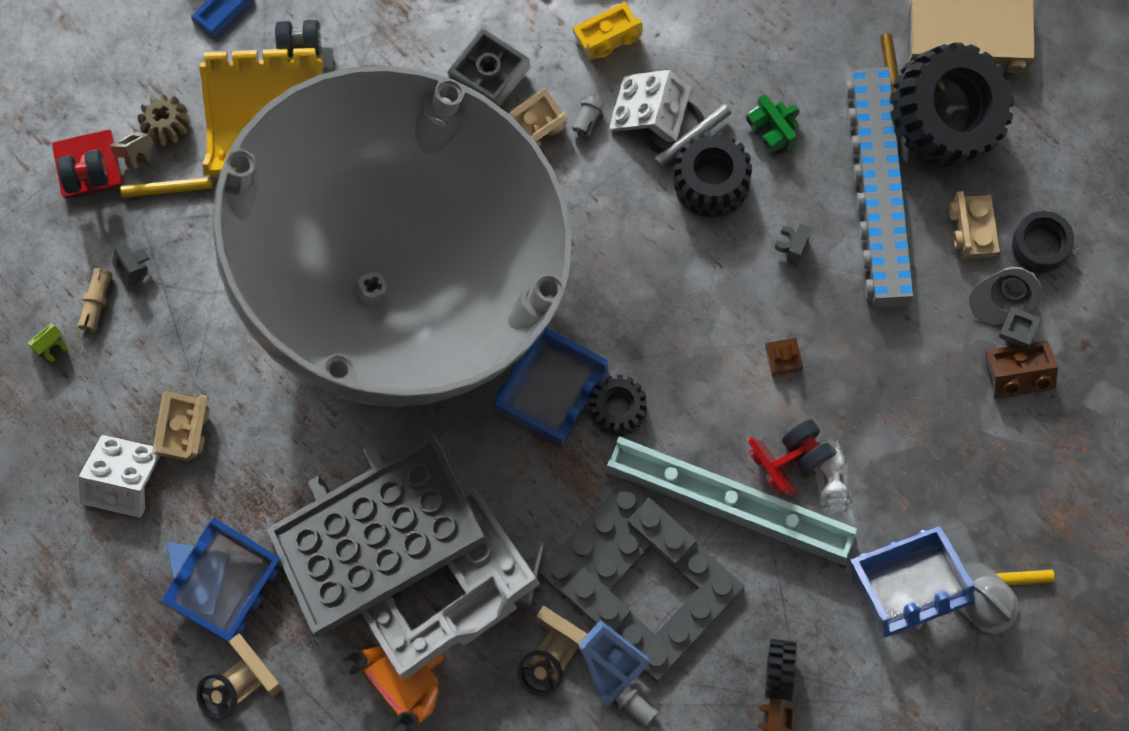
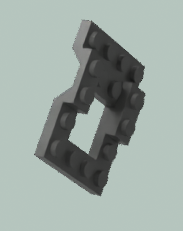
M626 480L616 488L538 571V574L564 598L579 607L596 624L601 620L644 653L650 661L644 668V671L656 682L669 671L745 587L696 543L697 539L652 499L644 497ZM650 548L697 588L692 596L656 634L631 613V609L610 591Z

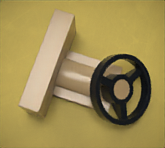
M543 606L536 616L537 623L550 632L538 650L525 655L518 666V677L521 684L530 693L538 696L550 695L557 690L562 683L564 669L578 649L581 651L579 643L587 635L578 627ZM533 656L529 662L533 667L523 668L526 659ZM524 674L532 675L536 681L543 682L548 690H538L532 687L527 682ZM551 678L557 682L554 688Z
M240 633L229 642L241 656L242 660L223 675L211 674L204 677L197 686L196 698L201 711L213 720H222L231 716L236 706L262 685H264L272 697L283 690L282 686ZM209 679H217L212 683L214 688L204 687ZM203 693L209 696V700L214 706H217L219 715L214 714L208 709L204 702ZM227 704H228L230 708H229L228 712L226 713V707H227Z

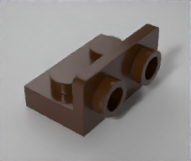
M1047 340L1031 343L1029 349L1015 345L985 351V360L993 379V395L995 398L1042 392L1056 388L1058 365Z

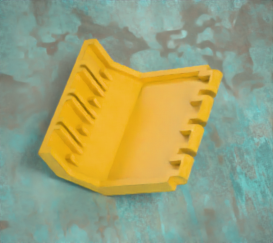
M315 48L293 49V59H289L288 49L263 50V60L258 59L257 50L232 51V61H228L227 51L205 52V62H201L199 66L207 127L206 155L202 164L204 176H212L219 179L224 161L233 143L243 128L265 105L289 88L324 74L323 58H316Z

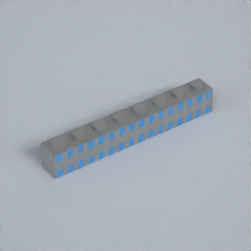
M889 67L853 69L850 80L845 82L846 99H851L852 108L848 109L849 127L854 126L855 136H851L852 155L857 154L858 163L853 167L854 182L860 183V193L856 194L857 211H862L863 222H859L860 240H865L866 250L862 251L863 269H868L869 280H865L866 298H871L872 309L909 307L913 298L895 120L892 121L890 111L894 109L893 104H890L892 90Z

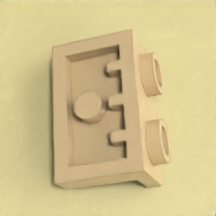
M963 191L956 192L953 202L949 203V215L951 221L955 220L957 231L953 233V242L955 249H960L961 260L998 256L1000 249L991 195L964 197Z

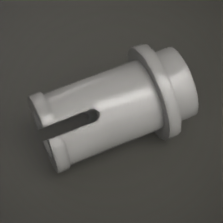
M591 96L583 100L581 103L583 108L572 130L580 136L590 137L598 116L604 112L602 108L603 102Z
M628 686L616 699V702L620 705L618 708L620 710L624 708L645 728L659 711L636 693L638 691L636 688L632 690Z

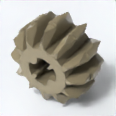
M163 93L160 100L157 101L154 97L150 96L149 101L151 104H141L142 114L137 115V121L141 125L139 128L141 133H149L153 144L159 140L161 145L165 147L169 139L177 143V135H186L187 130L184 126L190 125V118L186 115L188 110L185 104H180L179 99L175 96L168 100L167 96Z

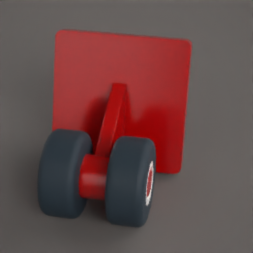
M110 129L52 143L59 186L63 198H70L122 185L118 159L114 157L110 145L114 144L113 133Z
M809 419L798 424L783 436L782 443L790 453L777 460L764 442L754 437L747 440L751 446V449L748 450L749 455L758 466L761 465L764 469H767L769 475L766 476V479L776 493L780 492L782 495L786 494L791 497L799 494L784 472L786 468L799 460L798 466L805 475H811L822 469V465L836 455L830 443L819 445L815 440L820 433V429L814 420Z

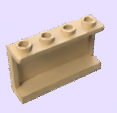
M909 0L908 13H911V53L909 62L914 57L937 46L959 42L965 46L971 44L979 47L980 54L988 52L994 57L992 62L995 65L1000 64L1009 73L1017 74L1030 70L1034 60L1033 0Z

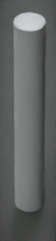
M726 105L721 106L655 157L654 161L656 164L663 168L677 156L678 152H681L685 142L691 145L692 137L696 135L699 138L703 137L704 132H709L732 114L731 110Z

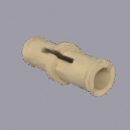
M101 268L93 269L88 293L83 295L84 306L79 323L77 324L79 329L86 332L87 328H90L89 332L91 333L97 332L102 308H105L108 302L106 294L113 276L112 272L103 269V273H100Z

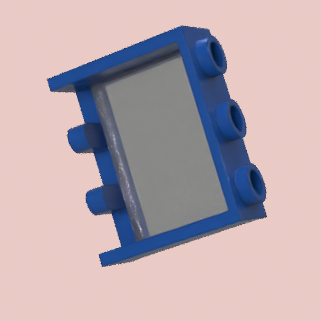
M546 327L527 350L523 358H519L513 363L509 372L512 376L507 385L501 384L493 399L496 402V413L504 415L562 448L592 397V390L597 388V383L607 373L608 360Z
M213 517L159 603L227 643L232 637L234 638L239 633L241 635L247 624L243 621V618L249 609L254 612L264 596L260 593V590L265 582L271 584L281 568L276 565L280 557Z
M941 526L930 530H922L915 536L902 541H893L886 547L873 552L862 553L857 558L851 560L852 578L859 587L884 638L975 603L974 584Z

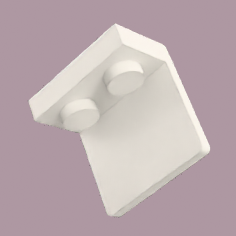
M671 70L624 76L609 128L614 132L650 128L667 142L677 141L691 86Z
M105 435L101 436L79 475L80 504L141 518L145 511V485L160 456L152 454L153 446Z

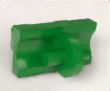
M765 93L758 98L757 106L747 113L746 122L754 131L764 125L769 127L771 131L762 136V142L769 153L782 148L788 152L795 147L793 141L797 135L793 130L800 126L795 119L799 115L800 110L796 105L787 108L783 102H779L774 106Z

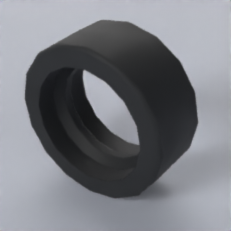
M1044 210L1032 212L1024 217L1016 228L1012 239V250L1014 257L1028 270L1038 273L1052 272L1061 267L1073 250L1075 237L1072 227L1065 218L1057 213ZM1041 226L1054 231L1061 240L1059 252L1049 258L1039 257L1030 252L1025 245V235L1028 230Z

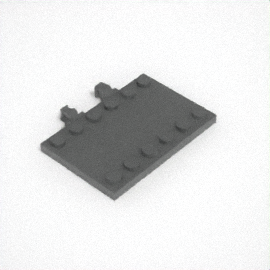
M433 434L393 457L390 455L383 457L381 451L376 448L375 444H372L363 450L371 466L365 473L331 491L326 482L319 475L308 481L314 498L309 500L310 504L267 528V532L280 557L281 564L306 621L315 637L318 638L488 541L437 438Z

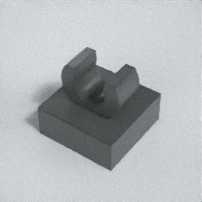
M799 224L795 233L791 227L782 226L780 234L787 236L790 241L783 243L777 240L775 249L783 253L788 252L787 262L799 265L809 240L811 227Z
M127 244L115 248L112 265L126 288L138 283L140 271L148 267L145 262L149 260V257L144 248L138 249L131 253Z
M1011 306L999 338L1029 349L1041 318Z

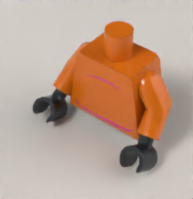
M381 645L363 651L354 649L344 657L343 662L352 660L356 663L349 670V673L352 675L358 673L362 667H366L362 670L363 673L398 715L393 725L394 728L399 724H404L408 727L406 731H413L415 726H418L432 714L439 694L437 687L439 681L431 670L445 659L443 654L405 680L399 676Z

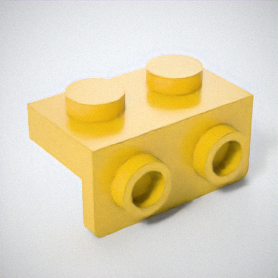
M625 1L574 26L573 33L589 61L597 57L604 58L608 56L615 48L623 44L630 45L636 42L642 35L643 23L640 18H635Z

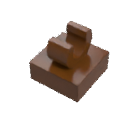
M797 338L765 344L771 376L802 371L803 364Z
M770 699V705L764 704L759 706V710L769 713L767 723H758V728L764 731H795L797 705L783 699Z

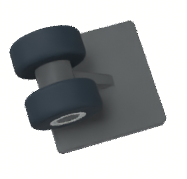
M305 20L302 30H293L290 21H279L276 23V49H288L289 59H293L294 48H315L316 58H323L324 73L334 71L332 47H322L321 30L318 20Z

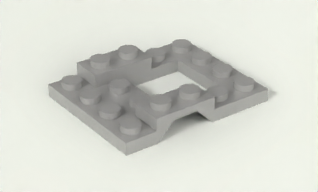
M475 487L464 494L488 541L447 564L466 593L415 630L411 629L391 596L362 612L377 640L403 680L420 670L457 642L463 647L516 610L517 607L514 602L540 584Z

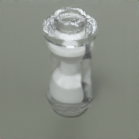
M839 440L822 441L818 445L828 443L830 450L835 452V454L816 469L820 507L827 509L829 514L843 513L847 511V506L853 504L846 449L842 447V443ZM841 471H842L843 483L840 481V478H839V475H840V472H841ZM823 473L826 475V478H827V482H826L825 486H824Z

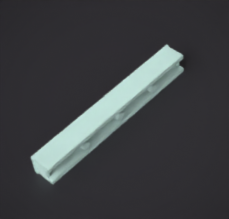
M618 437L614 452L607 464V474L841 565H845L856 537L857 528L622 437Z

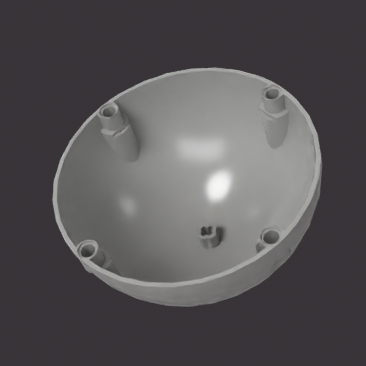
M395 66L351 67L320 74L289 88L265 105L240 132L226 156L216 187L212 230L217 267L228 299L246 330L275 362L296 378L312 387H320L329 394H339L348 401L368 405L402 407L425 405L463 395L493 380L522 357L546 328L564 294L571 264V226L566 200L553 168L534 139L511 115L470 87L438 74ZM442 97L448 98L452 102H446L442 99ZM370 288L374 291L373 293H370L367 291V289Z

